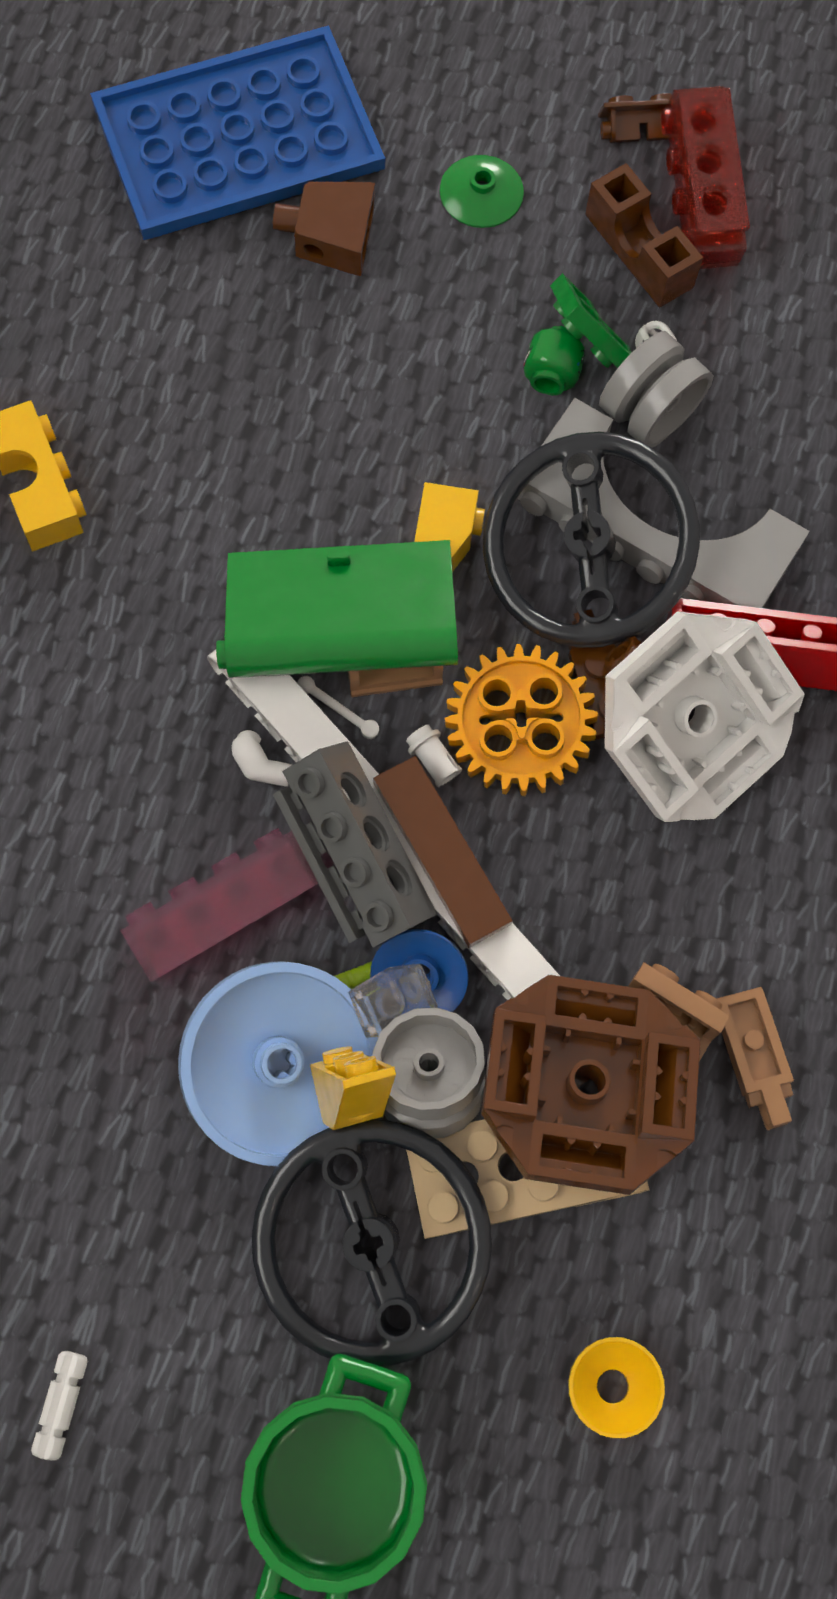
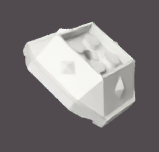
M676 612L606 675L605 749L658 819L664 822L715 819L784 756L792 732L794 714L799 712L805 694L757 622L741 618ZM695 707L694 716H693V718L688 722L689 714H690V712L692 711V709Z

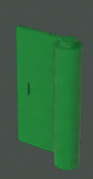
M450 540L228 553L225 640H217L216 642L218 668L227 669L229 678L458 665Z

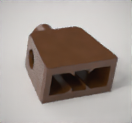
M308 182L304 185L300 206L275 204L273 230L295 233L296 257L353 275L362 276L375 209V183Z

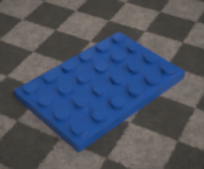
M329 25L90 93L93 107L143 240L302 194L304 185L308 182H343L385 169V156Z

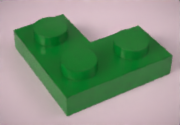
M562 273L550 285L557 299L553 306L563 317L561 320L562 324L576 339L580 340L585 336L594 345L590 349L591 352L606 368H609L612 364L618 368L632 353L631 349L599 317L592 302Z

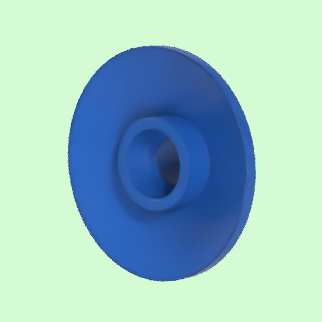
M406 930L385 941L377 950L371 964L370 980L374 994L383 1007L397 1017L413 1009L440 1008L453 1012L462 1002L468 986V968L462 953L450 940L428 930ZM415 964H423L430 969V972L426 975H419L414 971L413 966Z

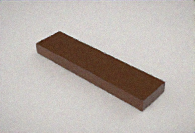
M414 756L374 777L373 784L468 948L510 926L513 920L417 757Z

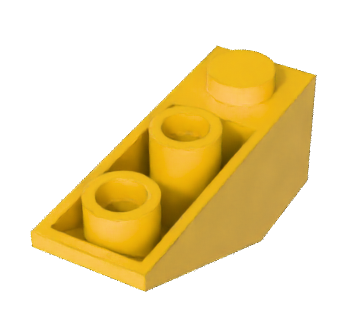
M351 1046L322 1053L323 1061L310 1064L323 1124L332 1130L383 1117L396 1076L394 1066L377 1060L375 1056H367L363 1051L353 1052Z

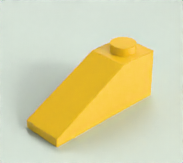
M425 482L414 542L450 540L453 572L470 550L472 535L481 536L485 509L476 508L479 490Z

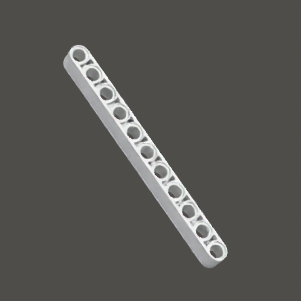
M216 650L207 656L215 672L218 675L223 673L228 678L225 683L247 708L252 706L258 712L254 716L276 741L283 740L287 745L284 750L295 762L300 761L320 748L346 741L349 742L437 915L441 918L438 923L462 950L467 948L473 954L470 959L494 986L499 984L505 990L502 995L506 1000L513 999L547 975L560 976L513 923L468 948L373 784V778L379 774L290 675L229 678L227 669L218 668ZM342 787V789H343L345 795H346L347 798L350 800V798H349L347 792H346L345 789ZM365 831L367 838L369 839L370 842H372V841H371V838L369 837V835H368L367 832Z

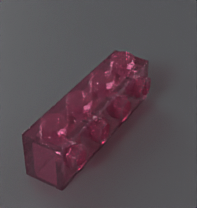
M279 828L274 829L253 842L258 850L241 860L235 852L211 866L215 876L198 885L195 878L192 877L168 891L172 901L155 910L152 903L149 902L125 916L129 926L120 931L150 982L318 884L292 831L282 835Z

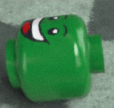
M563 326L543 329L535 333L530 341L523 365L524 375L536 391L551 396L559 395L563 391L573 388L579 380L585 358V346Z

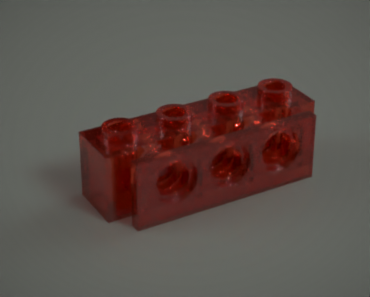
M715 86L673 90L667 108H663L661 111L662 134L669 136L670 148H668L666 154L668 175H674L676 189H673L672 192L673 214L675 216L680 215L681 231L703 256L700 269L738 266L747 250L745 231L749 230L750 224L730 88Z

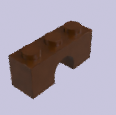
M625 163L591 183L585 215L660 308L694 288L703 256L678 226L664 234L660 233L650 214L649 204L652 194L629 165Z

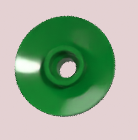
M473 155L456 161L446 170L440 183V198L446 211L457 221L472 227L488 228L505 223L517 213L523 201L524 189L519 174L507 162L493 156ZM477 181H485L488 184L480 185Z

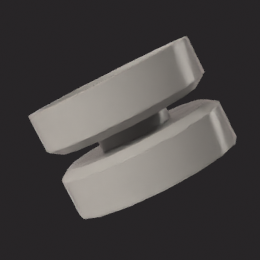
M666 331L658 332L645 340L624 360L607 382L599 401V406L616 422L621 423L630 420L627 432L634 439L643 442L651 448L656 447L694 412L708 392L714 377L695 357L683 360L685 349Z
M440 1008L413 1009L395 1017L380 1032L373 1049V1056L379 1061L394 1066L396 1072L384 1111L386 1119L417 1128L434 1138H445L463 1130L478 1115L484 1095V1048L476 1030L457 1013Z

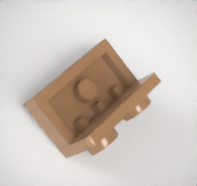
M643 963L628 987L650 990L683 1026L686 1025L701 1039L700 1061L711 1041L722 1032L730 1015L720 1010L722 1004L710 994L697 990L694 994L678 984L679 977L668 968L659 964H654L651 967Z

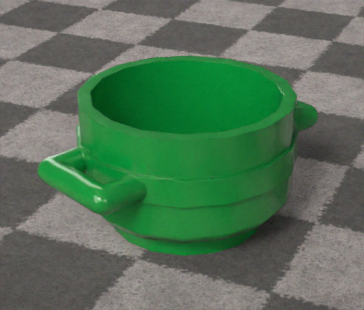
M335 1354L329 1361L319 1395L292 1403L263 1428L246 1459L241 1492V1505L250 1541L265 1560L255 1599H302L280 1591L284 1578L303 1590L326 1592L324 1599H347L350 1591L376 1583L404 1559L423 1523L427 1479L418 1446L401 1424L411 1390V1381L408 1376L345 1354ZM346 1379L387 1392L383 1407L364 1396L342 1394Z

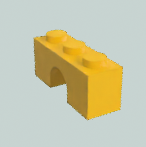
M30 400L0 411V471L3 476L18 470H30L37 473L36 479L30 486L9 494L33 552L84 533L79 518L87 514L77 489L68 492L64 483L65 479L71 478V474L62 451L53 454L49 442L55 441L56 437L48 416L45 414L38 417Z

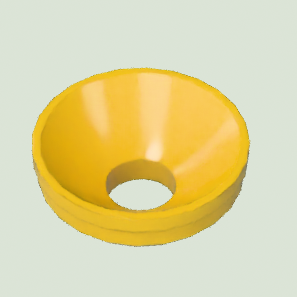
M608 1337L597 1340L585 1347L575 1359L568 1379L570 1401L578 1418L589 1429L606 1437L627 1438L639 1434L653 1423L663 1405L665 1386L659 1364L645 1347L626 1338ZM608 1370L621 1372L628 1384L625 1397L616 1403L604 1401L597 1390L599 1377Z

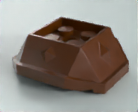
M547 975L513 999L510 998L495 1008L492 1019L481 1115L525 1179L630 1195L694 1142L701 1039L686 1025L683 1026L650 990ZM575 1078H590L596 1084L598 1093L589 1095L581 1092L575 1084Z

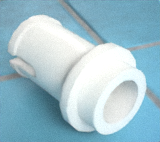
M425 725L407 738L406 742L410 746L408 752L411 756L417 755L435 780L437 787H440L459 775L462 768L460 765H457L439 740L441 735L439 730H432L430 725Z

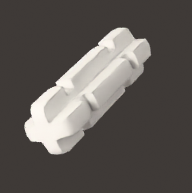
M62 1351L58 1355L54 1369L57 1377L56 1380H51L39 1421V1424L43 1425L42 1430L36 1432L31 1448L32 1454L38 1458L54 1461L58 1460L62 1454L66 1438L62 1437L63 1431L69 1429L80 1387L76 1385L78 1379H83L88 1362L87 1357L82 1354Z

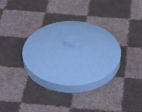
M285 961L266 962L249 966L231 974L215 985L202 998L190 1016L183 1032L178 1057V1074L183 1098L198 1126L223 1150L251 1163L278 1166L294 1148L307 1138L329 1128L322 1122L310 1064L323 1061L322 1053L347 1046H351L353 1052L363 1051L365 1055L373 1056V1049L378 1036L364 1004L347 985L329 973L312 966Z

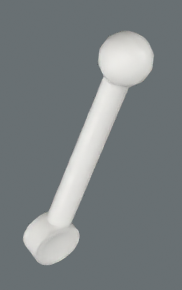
M302 676L298 680L297 684L306 694H312L359 727L363 737L373 739L378 735L379 725L376 721H365L316 687L311 677Z

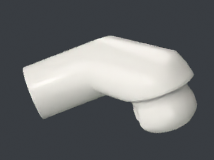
M251 730L240 732L237 738L233 740L232 756L244 776L253 781L288 787L289 784L282 771L293 764L268 760L259 744L261 741L259 734Z

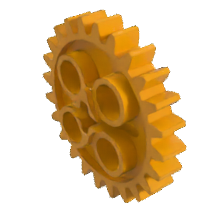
M516 644L513 657H507L505 651L498 647L497 661L493 663L483 654L480 655L481 670L479 672L468 666L464 668L465 676L469 683L455 681L453 684L454 691L461 698L447 699V709L457 714L445 717L446 728L458 730L448 736L449 746H463L455 754L457 763L471 759L472 762L467 769L468 776L473 777L483 771L485 773L484 787H490L498 779L501 781L502 794L505 795L510 790L512 783L519 785L522 796H526L529 783L534 782L540 792L545 793L546 779L549 777L561 786L564 783L563 768L575 774L579 770V764L574 756L581 758L589 757L590 749L581 741H595L597 731L586 725L597 722L598 712L585 709L594 703L595 695L594 693L580 694L586 686L587 678L582 676L572 680L574 663L570 662L559 668L557 666L558 652L555 651L547 660L541 659V650L538 645L533 649L531 656H524L521 644ZM544 688L553 691L556 699L544 705L535 702L531 695L536 690ZM495 690L503 691L510 697L501 706H491L484 698L488 693ZM516 713H525L527 719L526 726H517L515 720ZM555 715H561L563 717V720L560 722H556L553 719L548 718H552ZM481 718L493 720L485 725L479 722ZM549 733L555 736L559 743L553 749L541 750L535 746L533 740L539 734ZM494 735H504L512 743L505 751L495 752L486 746V742Z

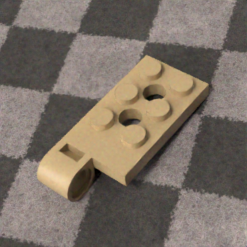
M485 1119L470 1122L463 1130L445 1138H435L448 1147L462 1162L471 1163L476 1167L479 1175L477 1185L484 1197L491 1225L649 1191L648 1181L630 1195L527 1180L524 1177L517 1181L506 1180L500 1173L499 1164L507 1152ZM407 1150L424 1238L429 1239L468 1230L462 1205L445 1177L428 1161Z

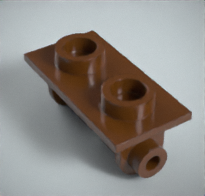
M671 93L653 95L648 101H634L633 97L628 95L612 97L608 100V103L603 104L598 113V118H607V121L601 122V139H609L610 143L636 142L640 140V125H646L647 141L676 140L678 135H685L686 132L685 117H678V114L681 113L688 103V98L675 99V95Z

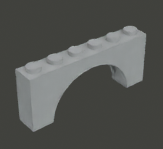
M574 398L542 445L557 438L576 433H610L613 419ZM602 457L601 468L604 475L603 482L599 488L602 516L609 523L616 540L615 552L610 560H623L635 567L637 573L644 580L653 584L660 582L664 584L676 559L679 537L664 533L648 525L622 503L609 482ZM558 462L537 475L517 498L526 511L535 516L546 515L558 522L563 532L568 521L573 517L571 489L563 475L562 463ZM591 464L579 465L575 468L572 478L575 480L587 479L592 474L594 466ZM586 505V516L588 511V505ZM769 509L758 523L740 534L719 540H700L696 567L689 585L681 598L763 608L810 531ZM589 523L587 540L593 543V539L597 535Z

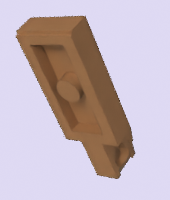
M762 987L717 998L722 1004L720 1010L730 1015L728 1022L722 1030V1035L742 1096H745L748 1107H759L766 1130L787 1125L792 1122L785 1098L793 1095L790 1083L794 1079Z

